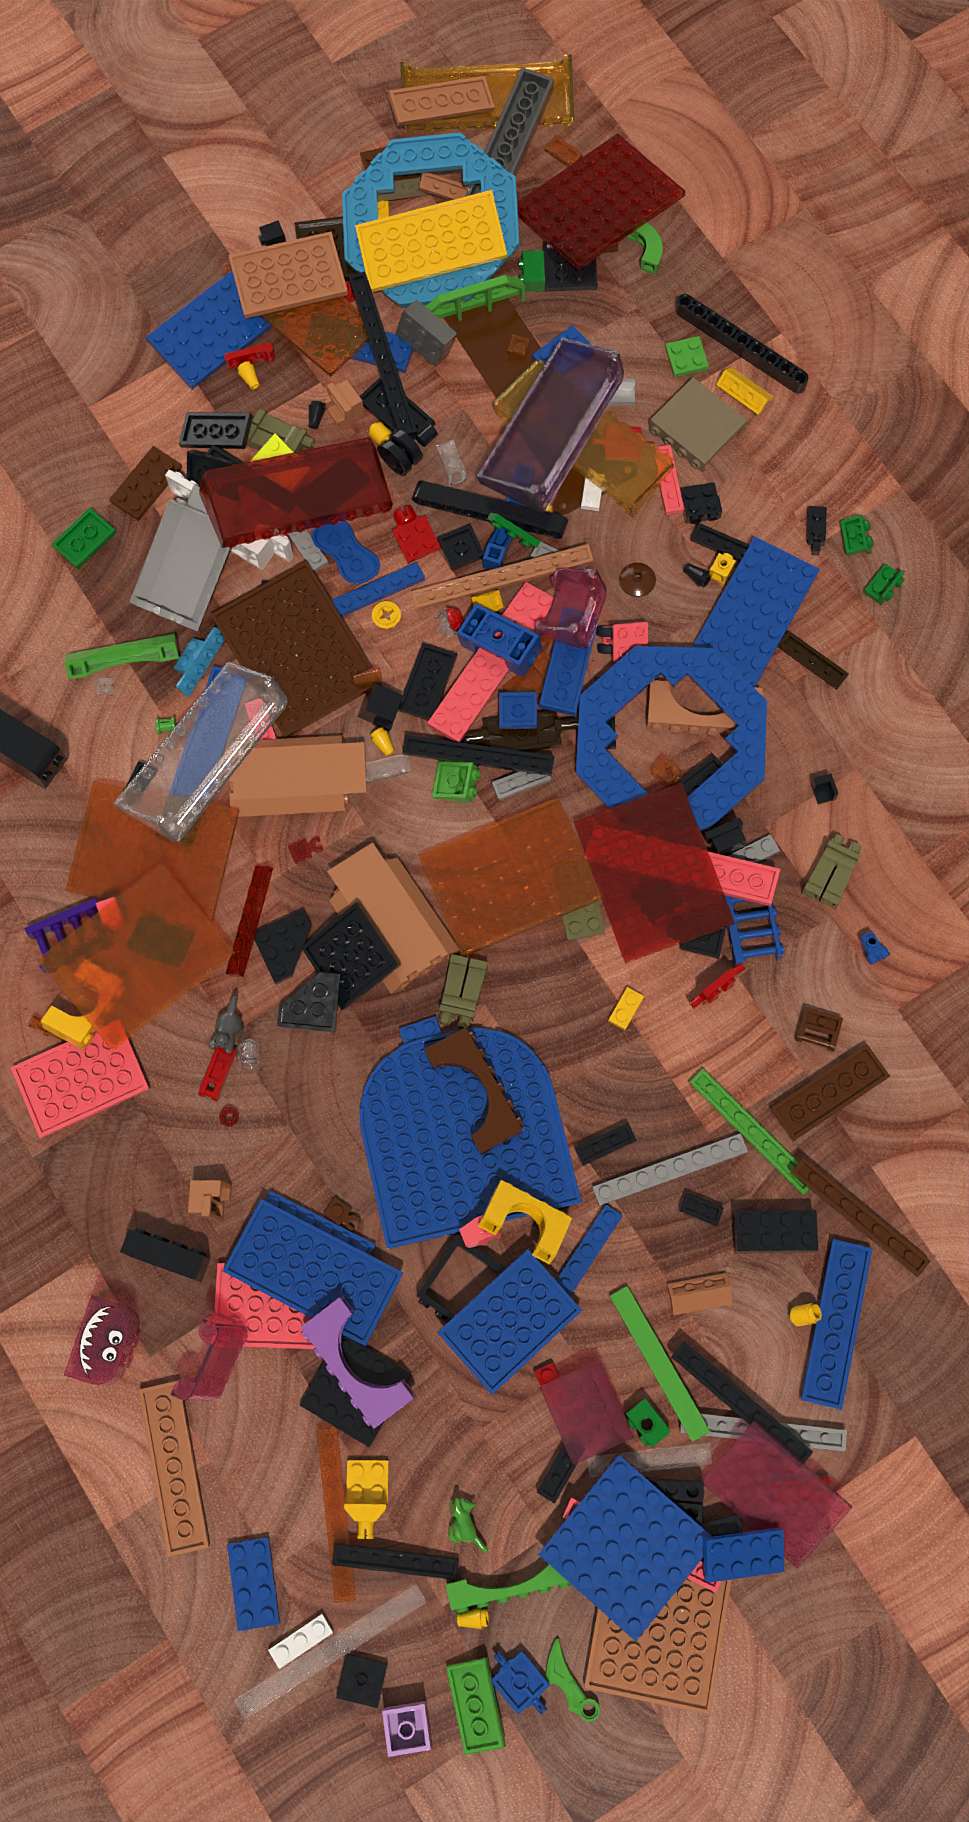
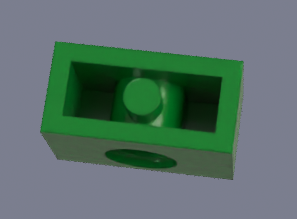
M646 1398L625 1414L627 1416L626 1423L632 1430L636 1428L641 1434L638 1438L645 1447L647 1445L651 1448L671 1433L670 1429ZM644 1418H648L652 1422V1427L648 1431L641 1427V1421Z

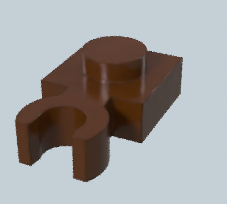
M336 1198L324 1212L326 1217L339 1226L345 1222L346 1227L350 1231L355 1230L350 1226L352 1220L361 1222L359 1217L355 1215L350 1216L349 1213L352 1210Z

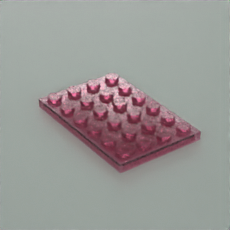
M756 1420L751 1423L702 1479L705 1480V1486L733 1512L739 1514V1517L753 1530L779 1527L783 1529L784 1557L797 1569L852 1509L851 1504Z

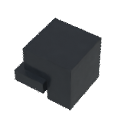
M375 683L366 692L358 717L370 723L372 722L374 726L383 727L384 730L389 732L403 695Z
M730 818L729 822L710 831L705 830V840L710 845L713 853L728 856L745 847L746 838L742 832L743 822L741 818L735 820Z

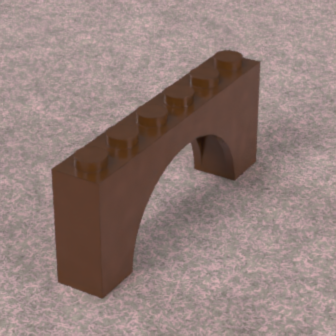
M465 1027L424 1049V1052L434 1070L446 1066L459 1067L473 1074L483 1085L488 1096L489 1110L482 1127L475 1134L471 1135V1139L482 1156L522 1134L524 1124L520 1117H515L512 1112L515 1108L510 1099L506 1100L502 1094L505 1090L500 1081L496 1083L493 1077L496 1074L492 1066L486 1065L484 1061L486 1056L482 1048L478 1049L474 1042L477 1040L473 1032H468Z

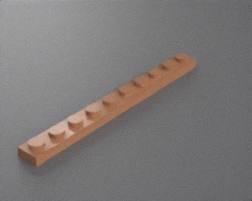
M586 544L411 592L416 610L589 565L594 563L590 546Z

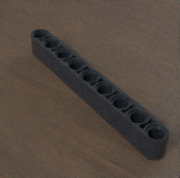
M681 294L678 297L676 305L678 316L792 392L800 394L805 391L809 376L804 370L692 296Z
M423 481L417 483L412 496V501L416 504L491 522L487 519L490 513L499 514L524 531L556 539L563 538L569 521L560 514Z

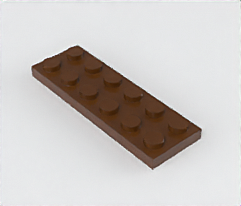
M866 1044L773 1106L770 1110L794 1142L888 1079L890 1075L868 1044Z

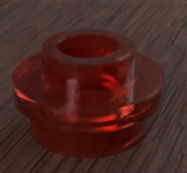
M227 1107L220 1112L219 1120L222 1125L232 1127L239 1121V1114L236 1109ZM228 1114L233 1115V1118L230 1121L226 1120V1116Z

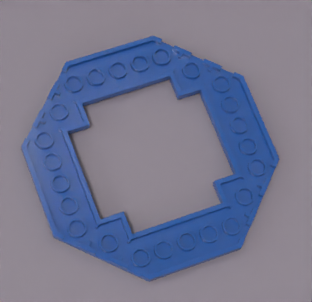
M635 646L580 695L576 775L627 828L708 831L765 779L767 700L716 648ZM660 675L673 687L688 675L738 726L725 738V741L737 753L683 802L670 789L655 801L605 749L618 738V735L607 722Z

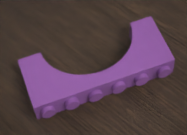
M341 1296L301 1326L303 1330L301 1333L306 1341L312 1342L316 1355L320 1359L323 1358L325 1360L328 1372L332 1376L335 1374L342 1391L348 1392L352 1405L356 1409L359 1408L361 1410L365 1423L376 1428L414 1399L416 1395L404 1379L392 1385H375L361 1379L349 1367L343 1354L341 1341L343 1328L355 1311L345 1297Z

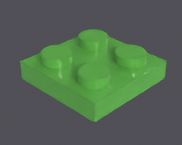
M700 336L665 344V350L674 378L709 369Z

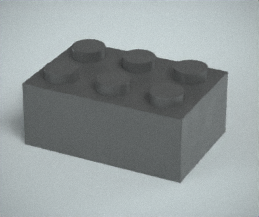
M417 299L403 311L395 333L435 367L449 355L457 333Z

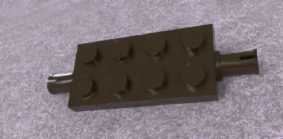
M548 710L537 712V728L499 729V717L482 720V731L466 733L467 744L484 742L488 747L523 752L562 747L560 733L562 731L578 730L577 717L560 720L557 717V712Z

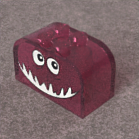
M91 1295L64 1376L100 1386H109L118 1382L124 1375L126 1368L130 1367L133 1356H130L132 1349L136 1348L139 1342V1336L137 1335L140 1322L136 1312L128 1306Z

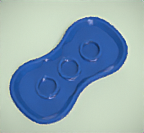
M329 518L319 523L313 529L311 535L313 543L334 559L339 573L346 581L352 584H362L378 574L380 570L379 559L373 552L359 544L351 526L345 520Z

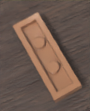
M425 172L421 173L418 190L448 200H455L465 197L470 186Z

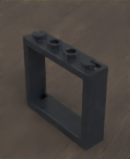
M459 1235L456 1236L416 1295L419 1298L418 1303L427 1309L429 1306L436 1310L434 1314L443 1320L446 1317L451 1320L455 1315L428 1297L426 1293L457 1247H460L498 1274L506 1269V1267L478 1248L466 1247L463 1238Z

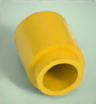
M382 422L373 423L369 428V436L378 445L384 440H388V436L392 433Z
M813 1303L794 1306L790 1312V1320L797 1327L815 1324L822 1317L820 1307Z

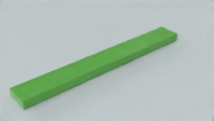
M702 1069L689 1084L803 1196L809 1188L790 1174L798 1164V1161Z
M628 1286L610 1295L613 1304L690 1440L694 1442L710 1433L709 1428Z

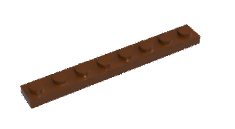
M804 1157L791 1171V1175L916 1277H919L931 1262Z

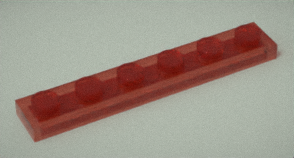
M255 866L230 960L227 965L226 975L231 977H244L273 868L270 866Z

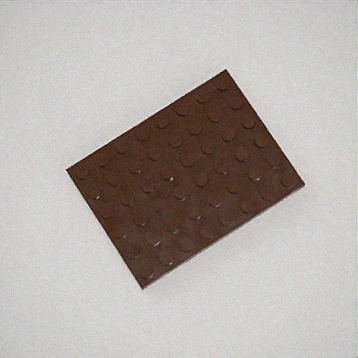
M307 561L210 614L285 739L365 694L375 683L381 685L379 677Z

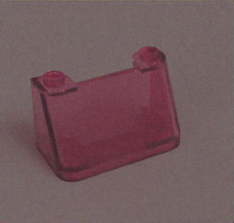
M557 567L551 579V583L556 590L547 618L540 617L536 621L535 631L539 636L573 647L587 649L591 643L606 600V585L597 569Z
M217 1311L203 1318L199 1328L201 1340L210 1344L197 1375L192 1378L186 1376L184 1379L177 1381L170 1395L181 1400L214 1401L222 1396L247 1340L248 1329L244 1324Z

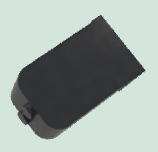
M0 709V762L41 788L46 789L66 762V756L51 740Z

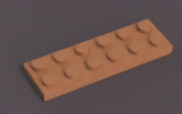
M485 76L395 89L388 92L397 126L489 112L495 108Z

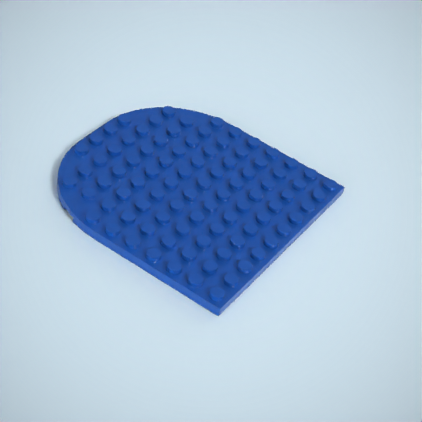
M483 1028L467 1029L468 1032H473L477 1040L474 1042L478 1049L482 1048L486 1056L484 1059L486 1065L492 1066L496 1074L493 1076L496 1083L500 1081L505 1090L502 1094L505 1099H510L515 1108L512 1112L515 1117L519 1116L524 1124L522 1134L482 1156L471 1139V1135L475 1134L482 1127L489 1110L488 1096L483 1085L473 1074L459 1067L446 1066L434 1070L424 1052V1049L459 1030L409 1042L399 1047L388 1057L386 1056L372 1072L364 1088L359 1112L360 1128L387 1250L460 1233V1228L484 1214L501 1180L512 1184L523 1192L529 1193L540 1201L546 1202L555 1209L582 1203L551 1078L535 1053L517 1038L501 1031ZM512 1212L506 1216L504 1222L529 1215L523 1212Z

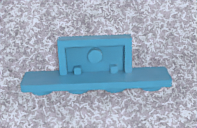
M217 627L212 628L205 641L192 638L173 667L177 672L183 674L176 688L187 697L191 695L225 641Z

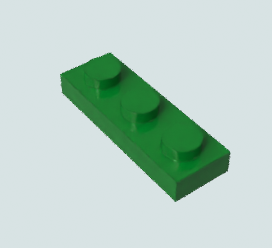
M490 513L487 518L493 522L492 526L496 529H504L507 531V536L521 540L520 544L523 546L538 548L540 540L499 514Z

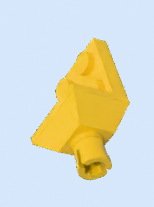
M347 1460V1492L344 1509L354 1521L358 1522L357 1539L365 1538V1529L367 1530L366 1539H374V1522L388 1508L389 1460Z

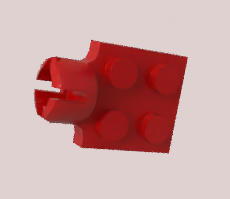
M404 506L405 510L403 512L401 508L394 512L393 518L397 528L393 529L392 533L407 564H410L440 550L441 547L425 515L418 517L411 506Z

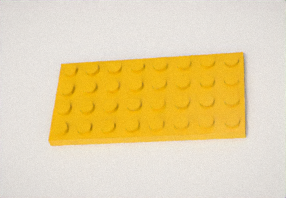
M492 190L355 225L365 272L372 292L508 258Z

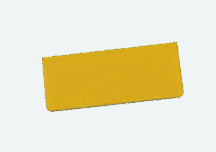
M733 367L725 369L716 384L758 415L762 413L767 403L774 398L773 395Z

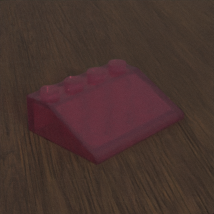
M600 1360L540 1386V1390L573 1465L634 1438Z

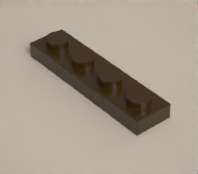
M790 631L778 644L780 650L836 690L849 675L845 670Z

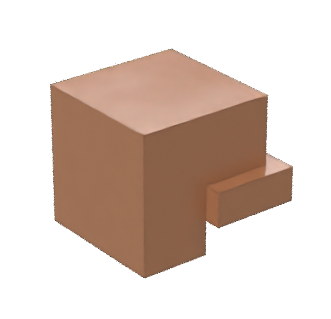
M348 380L336 386L333 382L327 385L330 398L324 401L325 409L340 430L364 416L362 399Z
M190 1180L188 1213L213 1221H223L224 1201H230L231 1185L221 1180Z

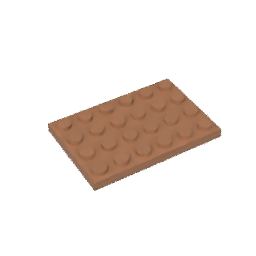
M332 232L228 255L245 319L348 295Z

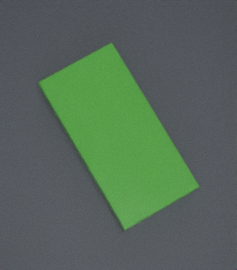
M485 1657L446 1666L464 1755L506 1747L488 1658Z

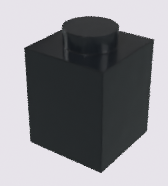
M279 220L259 227L260 235H258L261 246L286 242Z

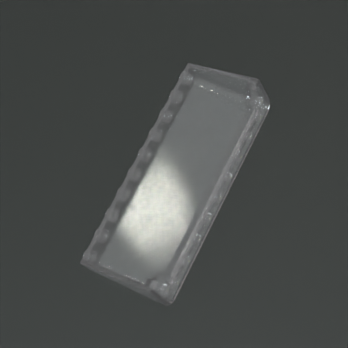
M227 662L113 804L121 812L173 842L180 841L285 709L287 696L273 677Z

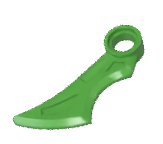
M556 1639L548 1658L546 1680L563 1690L567 1697L568 1709L581 1716L585 1721H594L600 1714V1706L595 1699L587 1698L566 1664L560 1641ZM588 1703L593 1704L596 1708L592 1716H587L583 1712L584 1706Z

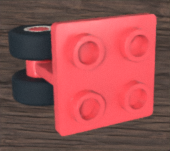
M648 622L598 626L597 636L602 637V643L597 644L598 653L613 654V661L618 662L635 646H648Z

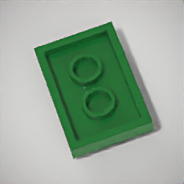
M89 508L51 545L76 569H79L116 534V530Z

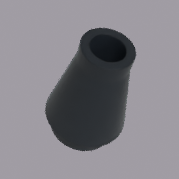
M311 401V404L308 405L309 428H319V424L326 411L324 403Z
M690 563L684 568L683 572L698 587L704 588L711 580L709 571Z

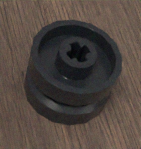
M395 429L388 436V440H384L377 447V451L385 464L400 476H405L412 470V465H417L423 459L422 451L416 442L400 429Z

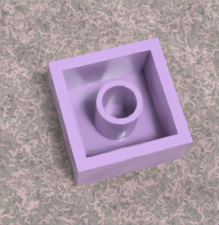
M426 1701L383 1708L382 1715L388 1757L431 1750L432 1744Z

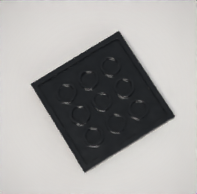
M360 902L353 904L301 947L318 974L320 972L341 973L338 1006L341 1010H346L401 966Z
M342 1334L341 1343L344 1357L349 1367L361 1379L375 1385H392L403 1379L406 1383L411 1376L410 1373ZM324 1362L299 1405L370 1448L384 1422L376 1428L368 1426L362 1418L363 1413L359 1408L356 1409L352 1405L350 1395L347 1391H342L338 1385L339 1380L335 1374L332 1376L326 1368L327 1363Z

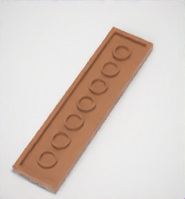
M180 1381L139 1389L167 1557L209 1548Z

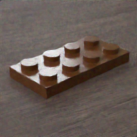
M152 446L110 497V503L139 521L168 486L165 476L168 470L179 472L182 469V465Z

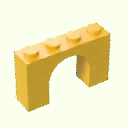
M86 959L80 964L74 973V977L77 983L94 991L99 996L95 1009L87 1015L75 1017L51 1006L41 1020L45 1030L82 1050L86 1045H90L94 1038V1033L97 1029H101L105 1022V1017L108 1013L111 1014L113 1012L115 1003L126 992L123 979Z
M501 1180L487 1205L478 1227L496 1236L508 1214L512 1212L528 1214L536 1221L540 1230V1236L532 1256L550 1265L557 1255L572 1217L563 1211L549 1206L546 1202L532 1197L529 1193L515 1188L512 1184Z

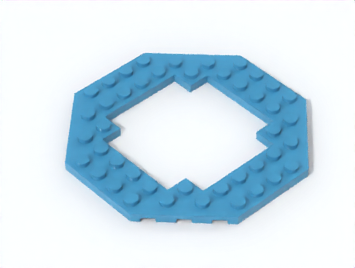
M461 132L391 139L382 153L379 152L370 162L371 165L358 175L349 189L342 193L345 261L358 273L365 272L355 225L379 219L378 194L395 192V175L463 169L464 185L481 183V192L492 190L508 258L520 246L516 176L506 171L496 160L487 156L481 148L474 143L472 144ZM508 258L380 291L399 307H408L416 299L421 304L428 305L437 295L489 280ZM476 294L461 298V301H470Z

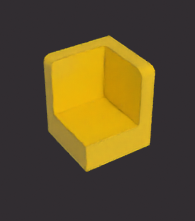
M499 590L487 591L471 597L474 606L477 603L492 612H496L504 607Z

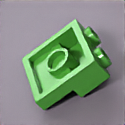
M438 762L432 797L440 800H452L455 803H472V799L477 796L475 783L476 780L480 779V770L473 762Z

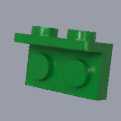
M862 514L841 520L846 554L851 556L864 551L871 554L874 542L872 537L869 536V530H871L869 520H866Z
M885 563L864 590V594L882 605L885 600L889 601L895 593L893 591L895 587L899 588L905 580L903 578L905 571L902 569L899 573Z

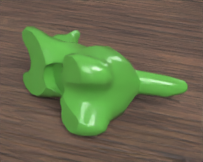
M465 1498L451 1500L450 1514L454 1522L448 1529L450 1540L453 1543L474 1542L481 1551L488 1552V1549L476 1534V1529L470 1517V1512L476 1506V1503H472Z

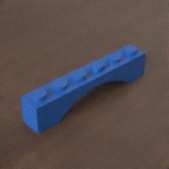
M521 464L517 465L506 502L526 505L535 480V468ZM496 529L490 539L483 556V568L492 570L503 567L513 538L506 535L507 531L504 529Z

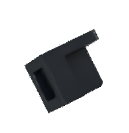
M831 773L813 778L811 787L818 805L836 800L838 791Z

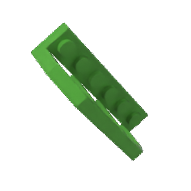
M503 275L437 295L428 305L424 306L440 319L456 314L458 321H461L462 312L486 305L488 312H491L492 303L517 295L520 296L521 302H524L525 285L523 280L517 278V275L513 277ZM476 294L470 301H461V298Z

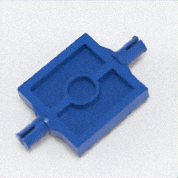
M498 1651L493 1657L501 1665V1668L492 1678L493 1685L518 1715L525 1708L532 1705L542 1715L547 1708L539 1698L542 1692L550 1686L549 1682L523 1651L509 1660Z

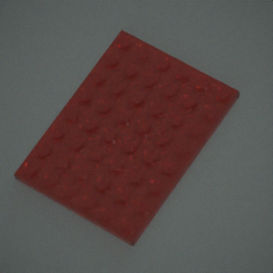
M617 133L517 202L518 217L576 269L580 270L683 198L685 190Z
M682 783L574 821L625 964L735 925Z

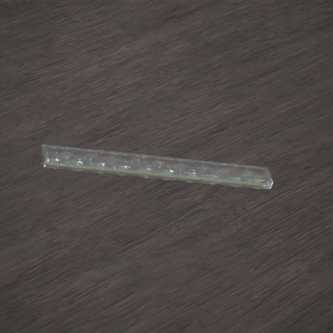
M417 1583L236 1698L234 1702L243 1719L245 1720L426 1604L427 1601Z

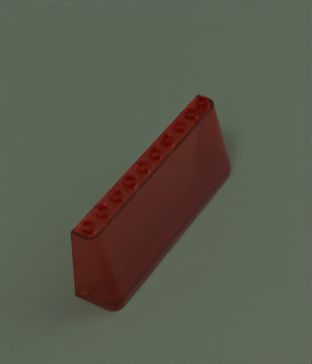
M362 438L209 470L203 474L199 489V495L222 548H232L243 543L250 544L261 539L268 540L279 535L286 536L289 533L303 532L311 528H321L324 525H335L342 521H353L356 518L370 517L373 514H384L391 511L393 506L372 438Z

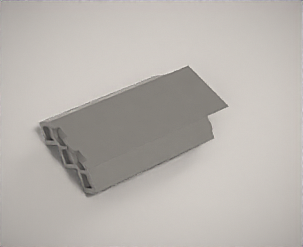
M193 485L187 502L179 498L176 501L169 499L130 603L198 631L238 530V527L232 524L239 503L196 485Z

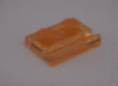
M531 665L524 678L517 675L506 683L503 689L506 692H537L538 695L543 691L545 679Z

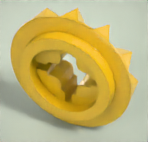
M383 601L373 608L372 620L379 628L388 630L391 627L395 628L396 624L400 623L401 611L395 603ZM383 611L386 612V614H390V620H387V618H383Z

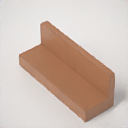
M727 1273L667 1284L674 1315L733 1304L731 1284Z

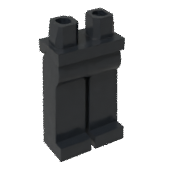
M645 1477L694 1521L702 1525L705 1480Z

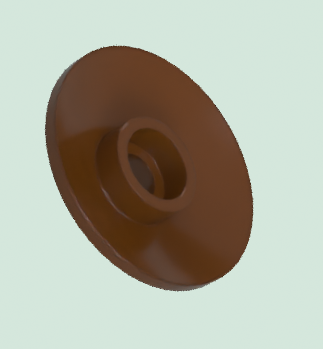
M631 563L621 571L619 582L623 591L628 595L642 597L654 589L656 576L648 565L644 563ZM639 575L641 576V578L637 579L635 578V576Z

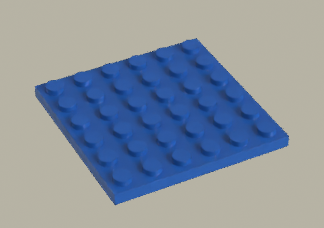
M618 1455L538 1555L636 1642L704 1557L703 1538L713 1536L624 1458Z

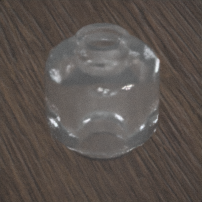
M252 1039L243 1040L242 1043L238 1044L236 1047V1061L238 1065L246 1070L255 1069L262 1061L260 1044Z

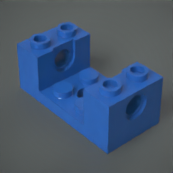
M477 603L457 632L462 647L474 653L481 648L505 660L509 671L523 678L543 648L538 634ZM497 632L503 633L500 639H495L493 636Z

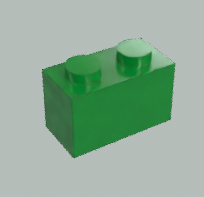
M523 251V259H519V269L523 270V274H520V279L523 280L525 285V292L545 291L544 251Z

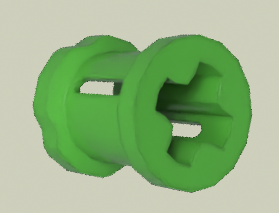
M175 716L171 717V719H155L158 735L162 732L171 731L177 733Z

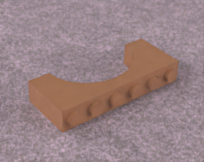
M654 680L649 686L647 729L652 731L670 730L673 733L688 731L690 734H698L700 732L707 733L708 735L726 734L728 736L738 727L725 713L699 715L684 709L672 696L668 681ZM754 687L763 696V688Z

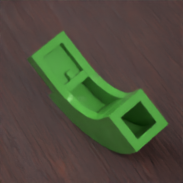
M621 220L619 236L638 242L645 250L641 259V270L657 275L661 266L663 252L660 235L653 226L643 220H640L638 225L631 221Z

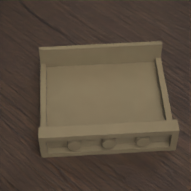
M693 377L650 419L649 429L653 435L659 436L666 445H671L680 457L686 458L695 469L704 472L706 464L737 433L741 434L745 430L747 420Z

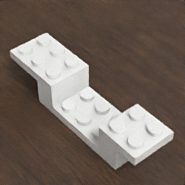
M168 470L165 474L171 492L185 501L188 500L193 485L199 487L196 482L186 480L179 472ZM261 523L257 525L248 539L241 533L236 534L229 550L261 570L265 568L274 554L288 562L294 557L289 538L284 534L279 535L272 527L264 526Z

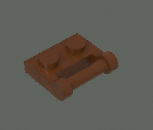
M805 1007L796 1041L815 1044L834 1052L843 1018ZM805 1029L830 1035L831 1040L828 1041L805 1034Z

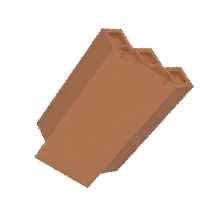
M342 735L230 742L229 783L231 793L229 795L232 817L345 811L346 804H349L350 793H366L364 742L346 743L343 742Z
M374 843L369 844L327 871L338 887L334 891V896L329 900L338 915L340 916L356 902H360L400 962L401 966L382 980L391 994L404 990L414 979L427 975L437 964L449 961L451 954L455 955L460 950L399 859H384Z

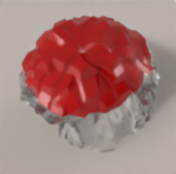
M450 607L443 608L435 617V619L438 618L440 620V625L437 628L445 637L456 636L465 621L461 611Z

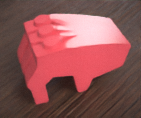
M483 1215L473 1219L459 1229L465 1246L468 1248L480 1245L485 1246L488 1241L494 1238L499 1240L501 1238L500 1230L495 1236L478 1227Z

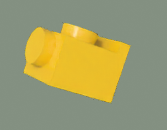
M728 553L718 554L709 571L711 579L725 585L735 565L732 555Z

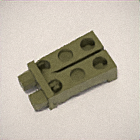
M259 408L252 420L246 446L260 450L274 434H277L305 462L307 453L302 450L303 448L312 450L315 440L307 435V430L286 424L266 414L265 410Z
M836 834L832 840H829L821 859L802 891V894L818 901L834 867H836L820 900L821 903L835 910L839 905L852 871L861 856L859 854L861 845L852 842L849 849L842 846L845 838L839 834Z
M451 954L442 1004H440L439 1008L441 1025L450 1026L452 1017L459 1019L458 1028L460 1029L465 1027L468 1029L471 1021L474 1022V1014L487 973L488 962L470 959L461 997L469 961L467 957Z

